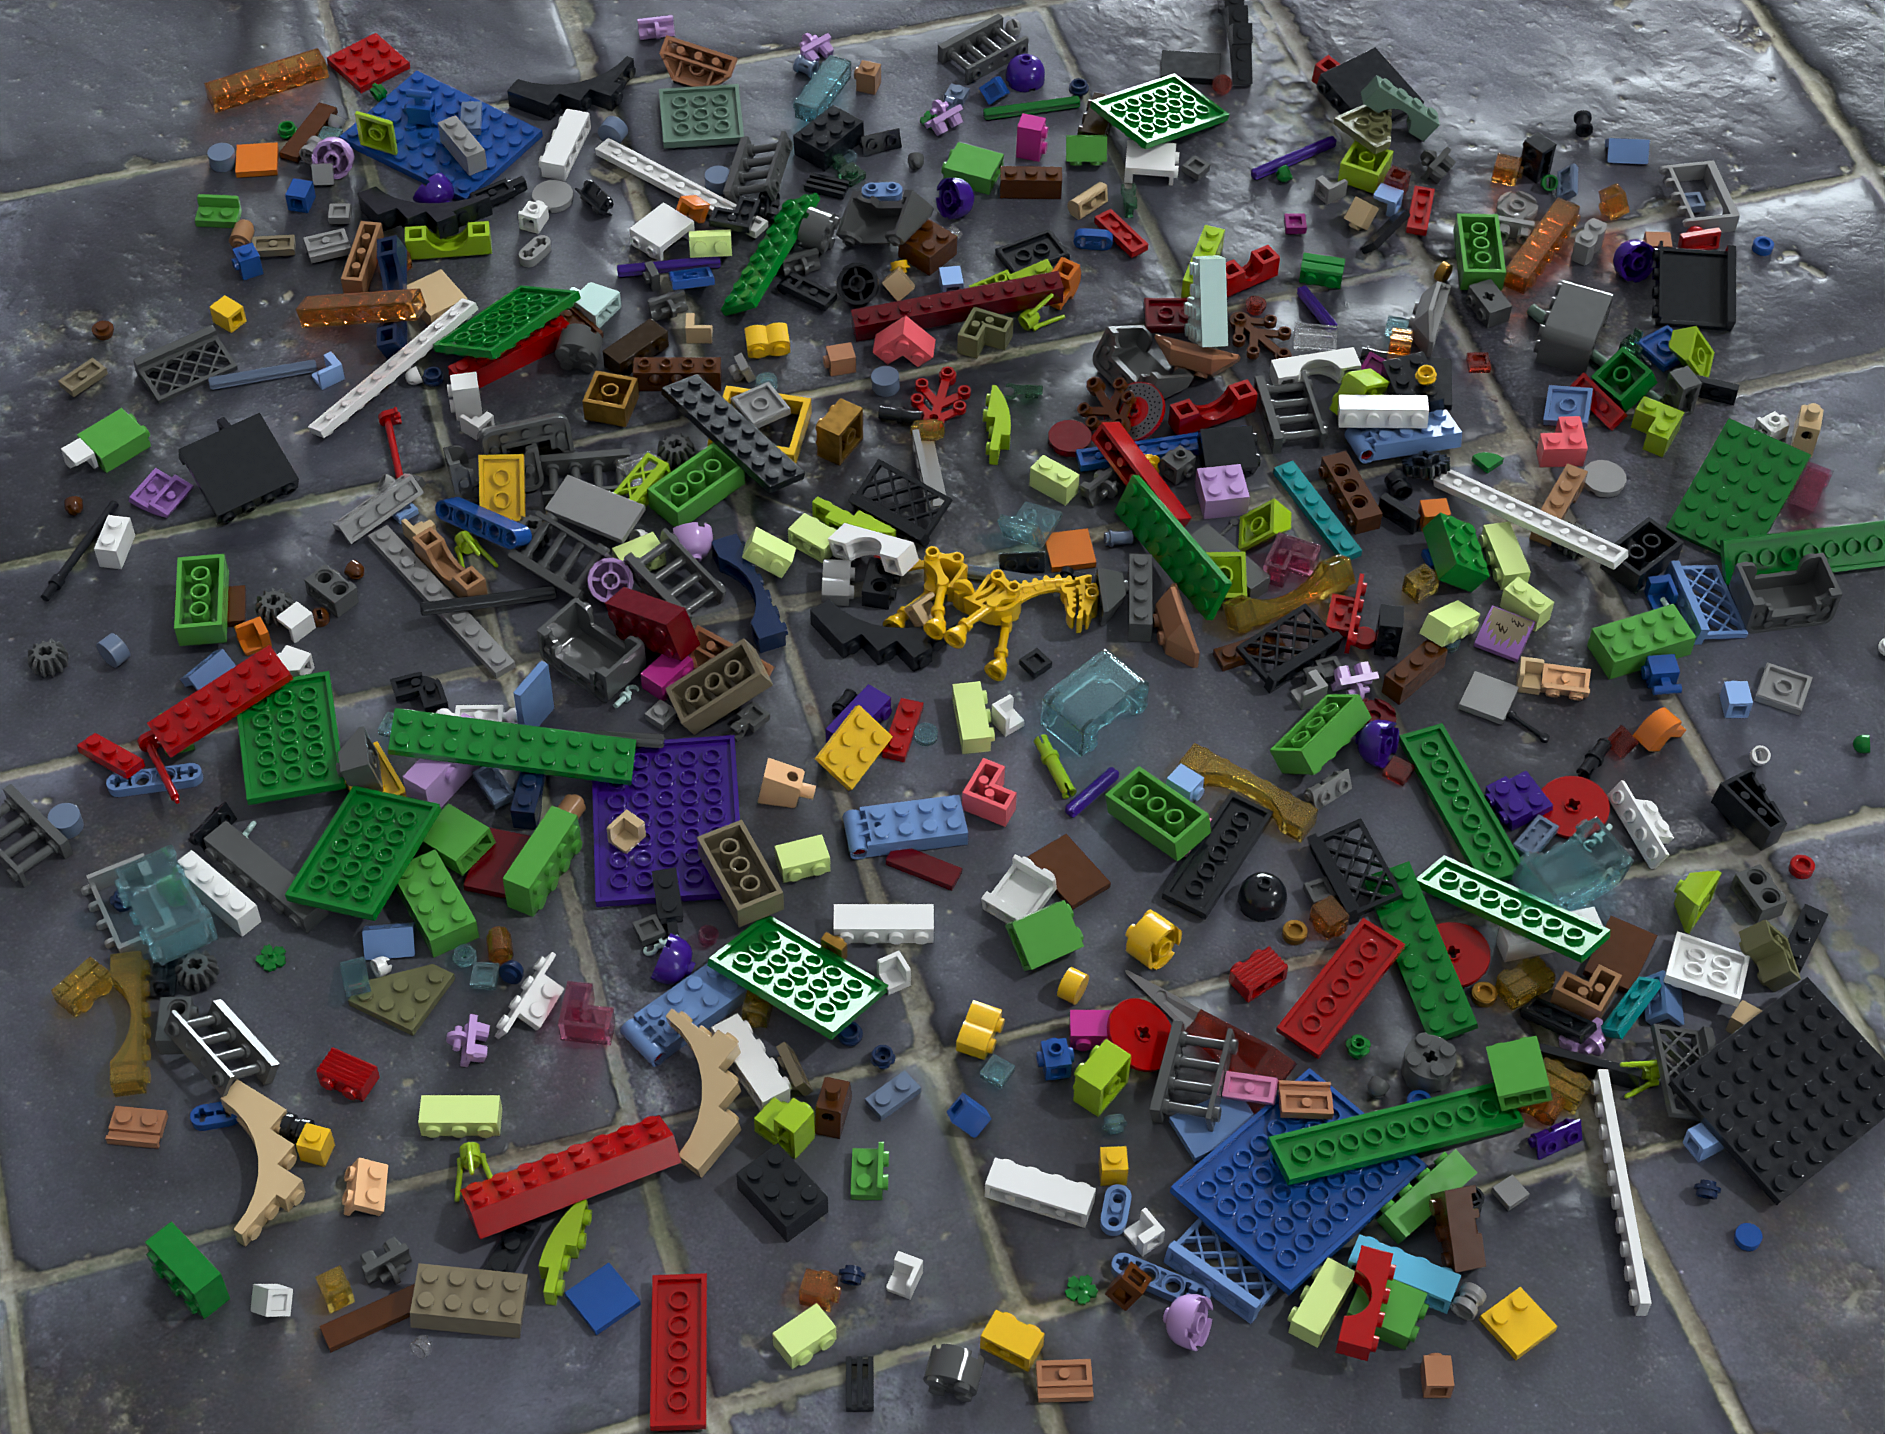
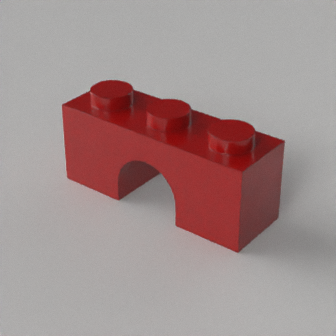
M1269 245L1252 251L1248 263L1243 267L1234 259L1226 262L1227 297L1277 276L1280 256Z

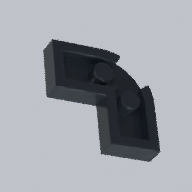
M416 672L390 679L396 702L420 696L425 712L449 708L442 684L438 678L435 680L434 678L423 676L422 672Z

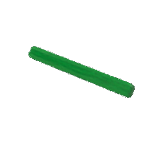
M1079 96L984 108L983 116L985 120L1021 116L1022 113L1036 114L1079 108L1080 98Z

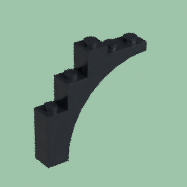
M1217 0L1218 13L1223 16L1227 30L1232 86L1252 85L1253 31L1252 23H1248V5H1244V0Z
M626 56L609 71L576 83L539 84L517 79L507 90L509 106L550 121L560 112V109L585 112L591 105L613 111L622 102L623 94L621 91L629 80L635 76L634 58Z
M376 186L357 193L361 211L371 222L381 223L383 232L400 225L404 229L405 227L427 226L441 240L459 233V227L467 225L468 222H475L493 215L490 197L486 193L469 199L445 203L405 201L384 193Z
M829 599L810 609L811 625L843 659L857 653L862 648L877 665L890 661L897 655L915 672L932 662V652L938 651L948 644L944 637L941 640L929 637L925 633L923 626L911 628L886 627L857 619L841 610ZM959 614L945 620L947 624L946 631L958 625V622L962 619Z

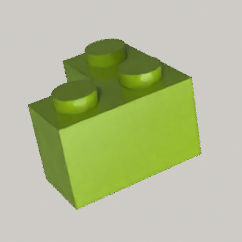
M1371 368L1347 372L1341 380L1342 384L1338 392L1332 398L1329 410L1338 415L1339 395H1384L1390 382Z
M1644 396L1635 410L1631 428L1647 434L1643 450L1664 457L1680 430L1685 412Z
M773 1097L754 1118L755 1132L773 1145L778 1143L789 1156L796 1159L815 1138L814 1111L809 1104L800 1102L794 1097L789 1103L781 1102Z

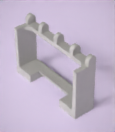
M1715 161L1666 165L1659 168L1660 174H1665L1663 179L1665 186L1673 187L1675 191L1670 195L1673 201L1679 200L1681 204L1677 208L1678 214L1686 215L1687 219H1684L1682 222L1684 227L1700 226L1704 230L1719 227L1722 232L1736 231L1740 215ZM1703 179L1708 190L1715 191L1723 209L1722 215L1695 218L1679 182Z
M144 853L86 875L89 884L81 888L82 895L87 896L93 893L96 901L88 904L89 911L101 910L104 919L96 923L97 929L104 930L109 928L112 935L111 938L104 941V945L107 949L117 946L120 953L112 957L113 965H120L157 950L162 945H169L181 940L173 916L163 898L157 892L155 880ZM141 875L164 926L121 943L98 891Z

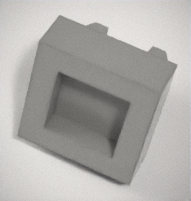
M739 353L734 356L737 364L731 365L728 368L734 380L738 382L744 377L748 383L756 380L743 354Z

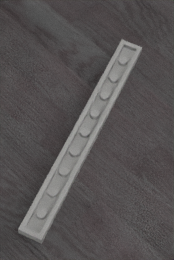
M388 525L368 535L369 542L425 602L455 598ZM468 611L437 614L496 679L516 668L515 661Z

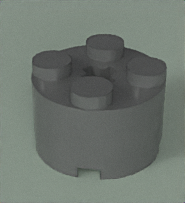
M810 206L806 211L810 214L807 219H802L797 240L801 242L798 246L806 249L817 248L820 254H824L827 249H832L835 237H833L834 230H837L840 218L836 217V214Z
M577 323L567 325V328L561 330L555 350V356L560 362V367L565 370L577 368L587 373L592 372L597 365L602 348V336L598 332L595 334L590 331L591 327Z
M1427 1033L1418 1034L1406 1046L1400 1071L1406 1080V1085L1413 1091L1423 1090L1429 1095L1439 1090L1440 1092L1445 1090L1451 1082L1456 1064L1455 1047L1441 1037Z
M942 1344L941 1348L937 1349L936 1345H933L923 1380L929 1386L928 1391L934 1395L944 1396L945 1392L955 1394V1398L960 1401L971 1402L972 1396H975L978 1391L985 1359L978 1355V1359L972 1357V1350L961 1346Z

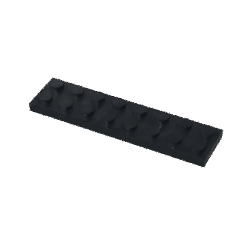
M698 374L662 387L661 395L769 494L804 479L805 471Z

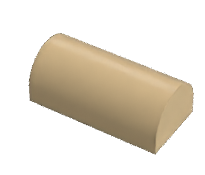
M1098 182L1068 202L1070 214L1080 220L1108 202L1107 185L1103 182Z

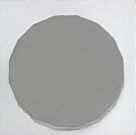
M548 180L541 182L534 188L532 200L533 202L537 200L544 202L548 206V211L557 213L570 207L573 200V190L566 182Z
M1516 191V193L1506 192L1498 199L1497 212L1499 216L1514 218L1515 213H1519L1518 219L1532 221L1538 212L1537 201L1530 194L1522 191Z
M1597 460L1590 462L1584 468V470L1588 471L1584 488L1588 492H1594L1595 496L1605 498L1617 496L1626 485V474L1616 463L1607 460Z

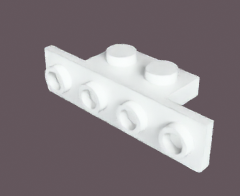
M1621 780L1608 793V800L1649 868L1656 869L1669 856L1663 844H1669L1674 837L1669 830V825L1660 816L1657 806L1652 801L1635 799L1625 781Z
M551 952L545 958L541 956L533 966V969L536 971L533 976L529 975L521 985L523 989L521 995H516L508 1007L511 1010L508 1015H503L497 1023L496 1027L499 1030L494 1037L500 1039L507 1034L517 1017L536 1031L542 1026L564 990L562 986L545 975V972L556 956L555 953Z

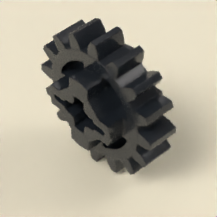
M1419 451L1417 455L1413 454L1412 457H1405V460H1402V471L1406 476H1412L1415 479L1433 480V477H1440L1441 474H1447V471H1450V457H1447L1446 454L1440 455L1438 452Z

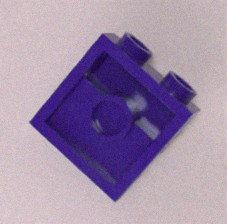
M1527 771L1510 779L1505 776L1487 785L1485 788L1484 796L1490 807L1496 810L1500 822L1503 825L1506 824L1511 831L1533 821L1538 814L1542 816L1553 810V804Z

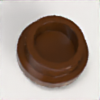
M99 321L92 326V333L99 340H108L113 335L114 327L109 321Z

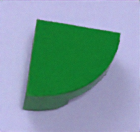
M1490 452L1477 453L1472 456V462L1486 473L1503 464L1504 460L1503 457Z

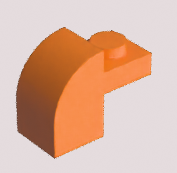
M1061 257L1052 272L1059 271L1064 287L1063 303L1050 305L1058 310L1062 309L1069 298L1072 299L1081 279L1080 264Z
M1663 707L1648 716L1632 736L1648 751H1660L1670 737H1681L1686 729L1681 725L1682 722L1678 717L1673 715L1666 707Z

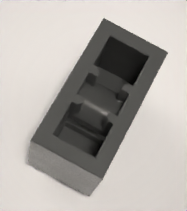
M1492 279L1469 285L1466 303L1472 308L1479 321H1482L1486 328L1509 321L1512 305Z

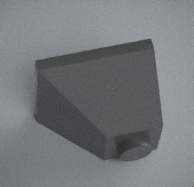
M1097 568L1094 583L1097 584L1099 590L1098 616L1100 626H1105L1123 604L1126 594H1129L1128 580H1124L1122 572Z
M364 726L359 727L338 752L339 763H336L337 773L339 777L345 779L348 786H358L383 792L379 753Z

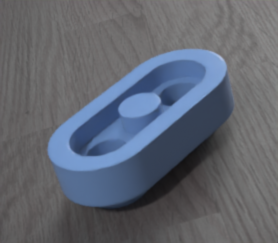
M871 182L862 187V196L867 199L875 196L880 201H899L902 198V186L895 182Z
M1112 1185L1105 1192L1100 1227L1105 1234L1110 1236L1122 1234L1127 1226L1131 1205V1192L1124 1185ZM1119 1199V1200H1121L1122 1202H1121V1203H1115L1113 1200ZM1115 1222L1117 1226H1111L1109 1223Z

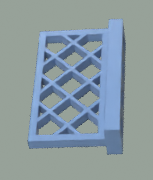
M1680 561L1670 562L1664 575H1671L1678 592L1676 607L1696 636L1694 645H1702L1704 639L1747 637L1748 631L1717 565L1681 566ZM1688 573L1696 579L1692 581L1691 579L1687 578L1685 574ZM1703 573H1712L1715 580L1708 578ZM1700 580L1710 587L1706 589L1697 584V581ZM1714 588L1721 592L1723 597L1721 598L1711 592V589ZM1692 589L1703 594V597L1696 596ZM1708 597L1718 604L1715 607L1704 599ZM1721 605L1728 609L1730 615L1718 609ZM1700 606L1710 611L1711 614L1707 615L1702 612ZM1715 614L1724 619V624L1715 620L1712 616ZM1729 622L1734 625L1738 630H1732L1727 627V623ZM1707 623L1719 629V631H1710Z
M1198 1218L1177 1241L1174 1240L1168 1246L1164 1263L1183 1277L1206 1286L1213 1298L1251 1324L1257 1318L1258 1312L1280 1288L1272 1281L1265 1282L1264 1274L1255 1266H1243L1241 1258H1244V1256L1236 1249L1234 1251H1221L1219 1242L1226 1241ZM1204 1225L1212 1231L1213 1236H1199L1198 1229ZM1185 1243H1196L1198 1252H1190L1183 1245ZM1201 1243H1214L1216 1251L1203 1252ZM1218 1258L1219 1267L1210 1266L1205 1262V1259ZM1223 1258H1236L1238 1266L1225 1267ZM1239 1273L1241 1282H1233L1227 1278L1226 1274ZM1245 1273H1258L1260 1282H1247ZM1248 1289H1261L1263 1297L1260 1300L1249 1293Z

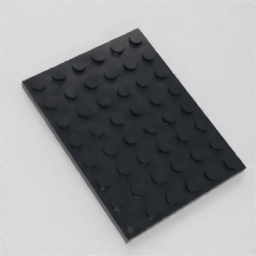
M1808 977L1668 1084L1776 1206L1885 1118V1059Z

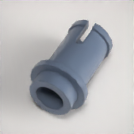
M1108 530V532H1104L1105 546L1109 545L1111 548L1113 545L1133 544L1132 530L1115 532Z

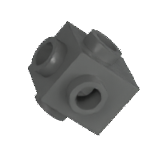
M1179 445L1175 449L1169 450L1161 458L1160 473L1177 485L1194 473L1196 457L1191 451Z

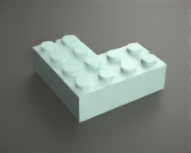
M1219 255L1193 257V262L1189 263L1190 275H1193V284H1190L1191 297H1187V302H1184V314L1188 315V324H1185V336H1188V340L1201 347L1228 346L1226 258Z

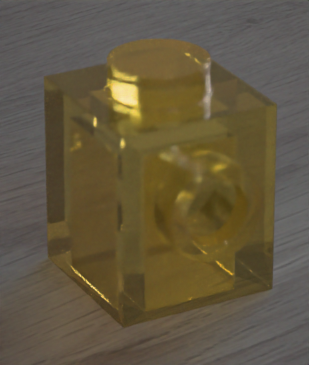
M1424 563L1405 575L1402 591L1418 604L1437 592L1440 580H1438L1436 571Z
M747 990L742 1007V1020H747L752 1028H768L773 1005Z
M341 1265L315 1277L320 1294L329 1313L355 1302L351 1286Z

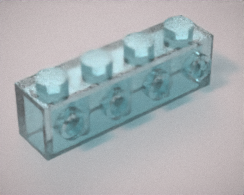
M829 55L825 62L821 63L817 73L812 75L811 81L808 85L804 86L800 96L794 100L795 118L811 122L831 106L851 78V61Z

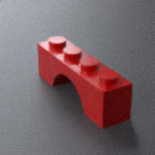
M1248 379L1228 385L1225 392L1209 404L1195 405L1190 398L1171 404L1168 423L1176 435L1193 433L1200 429L1255 412L1258 393Z
M1361 1245L1353 1282L1364 1290L1368 1297L1369 1305L1358 1314L1344 1316L1335 1353L1368 1361L1370 1351L1376 1353L1379 1336L1374 1334L1376 1327L1382 1328L1385 1312L1380 1311L1381 1304L1387 1305L1391 1289L1386 1288L1387 1280L1393 1281L1396 1265L1391 1264L1393 1253Z

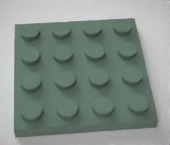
M739 84L659 89L664 149L739 144L740 138L744 137Z

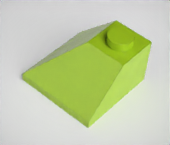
M356 111L355 118L360 145L397 155L398 149L393 122Z
M1697 326L1673 330L1671 340H1669L1670 351L1673 352L1684 367L1688 366L1694 374L1709 377L1715 352Z
M1274 498L1240 516L1238 549L1244 552L1290 530L1292 512Z
M1206 552L1232 582L1224 600L1247 598L1245 552Z
M1718 870L1689 873L1685 881L1680 879L1674 889V892L1677 894L1674 905L1683 929L1688 934H1690L1712 901L1722 874Z

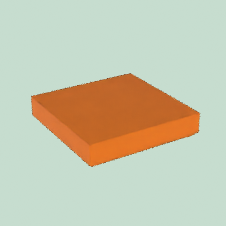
M278 142L237 145L236 178L278 175Z
M1088 528L1044 533L1043 539L1051 572H1061L1064 566H1069L1073 570L1096 567V558Z

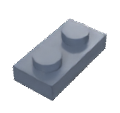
M482 101L461 103L460 121L472 135H481Z
M904 1070L865 1098V1105L882 1121L920 1094L921 1087Z

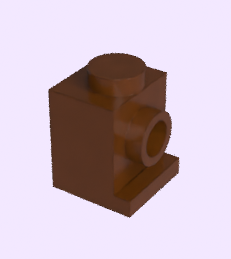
M1131 1261L1111 1282L1105 1295L1124 1311H1127L1143 1295L1152 1278Z

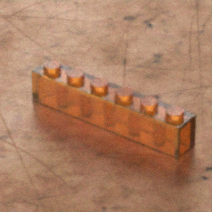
M316 48L206 82L204 85L207 98L215 113L329 78L326 61L319 49Z
M1559 197L1555 200L1506 267L1503 286L1525 294L1529 287L1533 288L1537 276L1543 274L1546 263H1551L1555 251H1559L1563 240L1569 238L1572 227H1577L1581 218L1578 215L1579 205Z
M418 288L306 296L296 308V312L302 328L415 321L419 319L427 306L421 289Z

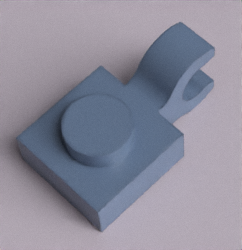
M951 83L944 94V101L949 104L946 111L959 104L963 106L969 96L970 88Z

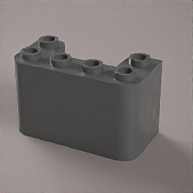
M1564 280L1563 283H1558L1555 291L1557 297H1552L1549 306L1551 311L1547 310L1543 323L1546 324H1541L1537 337H1540L1541 340H1537L1534 352L1537 353L1536 362L1580 375L1583 372L1586 374L1589 360L1593 355L1601 329L1606 325L1614 294Z
M1824 553L1805 555L1795 571H1781L1771 574L1756 575L1757 567L1754 563H1737L1729 584V591L1744 626L1749 633H1762L1826 624L1833 619L1843 595Z
M576 597L537 630L539 651L542 659L550 667L604 703L612 699L647 666L645 644L639 637L628 636L625 642L618 640L608 630L594 624L592 607Z

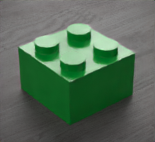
M1624 347L1618 350L1591 376L1592 380L1624 412H1628L1658 383L1653 371Z

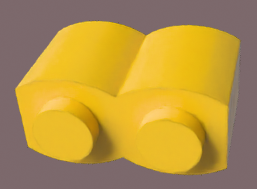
M772 323L767 326L752 325L744 328L749 358H763L768 355L782 356L790 353V341L786 323Z
M973 1000L956 1041V1051L985 1060L988 1053L992 1054L997 1041L994 1039L996 1032L1001 1033L1005 1023V1019L1002 1018V1009Z

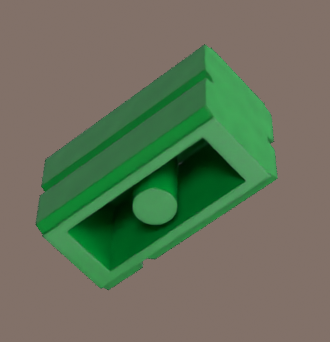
M1304 252L1299 283L1340 289L1345 258Z

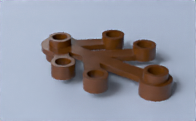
M1235 312L1230 316L1229 322L1235 330L1232 344L1235 347H1243L1245 345L1244 330L1250 334L1246 353L1249 359H1257L1259 357L1260 348L1258 347V342L1275 355L1274 359L1292 357L1289 349L1279 348L1269 339L1278 338L1286 341L1291 337V329L1287 326H1282L1279 330H1269L1276 327V316L1268 314L1264 318H1254L1244 312ZM1254 326H1265L1269 329H1258Z
M1095 376L1088 379L1087 390L1092 396H1097L1103 406L1090 407L1086 402L1078 405V413L1082 417H1088L1085 424L1089 430H1097L1102 422H1120L1128 433L1130 432L1131 421L1128 416L1132 405L1136 402V396L1132 391L1124 392L1128 387L1124 378L1119 377L1114 380L1113 387L1115 391L1111 402L1104 392L1106 385L1102 379ZM1122 399L1124 405L1120 414H1118L1117 409ZM1096 416H1109L1112 421H1099Z

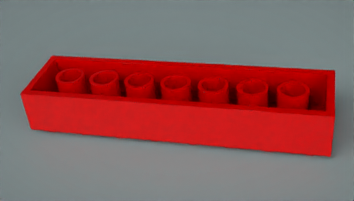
M649 1116L644 1118L642 1122L622 1126L613 1133L598 1135L591 1141L583 1144H574L567 1150L557 1154H547L541 1160L533 1163H523L512 1171L497 1173L492 1178L482 1182H473L466 1188L461 1189L460 1192L468 1217L479 1239H482L682 1162L674 1135L661 1116Z

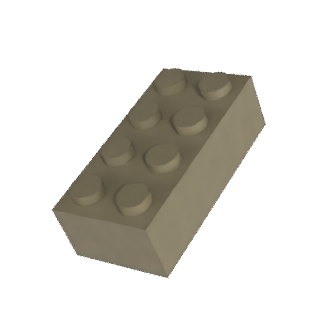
M743 638L665 689L682 725L695 735L765 691L773 683L756 649Z
M743 820L697 837L698 855L738 927L784 910L783 891Z
M419 1263L410 1309L411 1328L520 1338L528 1289V1274Z

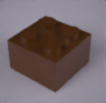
M928 219L903 245L898 246V257L907 260L909 264L930 276L939 267H942L957 255V236Z

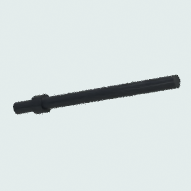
M112 500L60 571L54 574L48 581L49 585L41 595L44 601L48 602L56 590H60L65 584V578L99 534L107 516L113 515L119 504L116 501Z

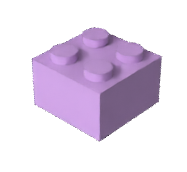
M1241 464L1197 468L1195 489L1203 519L1240 516L1248 513L1250 496Z

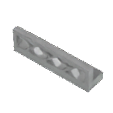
M919 429L912 430V450L919 481L946 495L934 440L921 441ZM921 488L922 496L925 497V492ZM940 498L930 500L932 510L940 508L944 500ZM924 502L925 510H926V512H927V511H928L927 502Z
M404 473L332 525L336 530L341 531L349 544H352L424 492L412 474Z

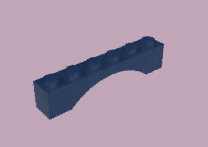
M397 235L377 239V260L380 267L384 295L383 315L377 327V347L387 360L407 345V248Z
M737 533L713 540L712 557L719 571L738 581L753 598L756 608L751 621V632L759 653L786 646L787 626L785 622L781 623L779 610L776 605H772L770 592L768 589H764L762 576L760 573H756L755 564L742 558L745 542L740 541Z

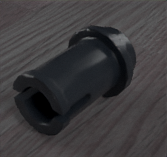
M1370 346L1362 348L1360 360L1365 361L1370 351L1387 360L1388 351L1369 348Z
M846 689L839 700L832 704L831 711L834 716L837 717L856 698L857 693L854 690Z

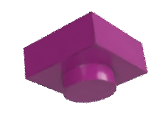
M1305 213L1284 214L1285 234H1306Z
M1370 351L1361 366V370L1371 368L1381 375L1382 361L1385 359Z

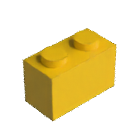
M995 1310L981 1334L980 1348L1029 1372L1044 1345L1045 1333L1041 1332L1035 1325H1027L1018 1321L1014 1315L1008 1312L1002 1313Z

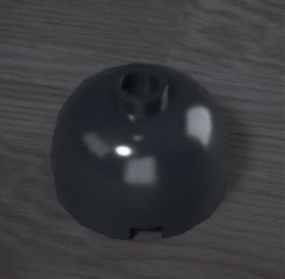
M861 262L851 263L845 266L837 277V290L846 302L853 305H864L872 301L877 295L879 278L870 266Z
M1257 872L1248 876L1242 882L1237 897L1241 912L1249 919L1258 922L1279 918L1284 913L1287 904L1286 887L1280 878L1268 872Z

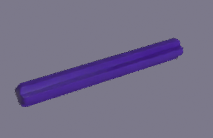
M1328 136L1255 167L1251 170V177L1254 180L1261 179L1277 172L1284 165L1289 167L1334 148L1337 140L1334 136Z
M720 256L653 261L659 274L708 266L710 269L721 267ZM645 262L617 265L618 277L642 275L645 272Z

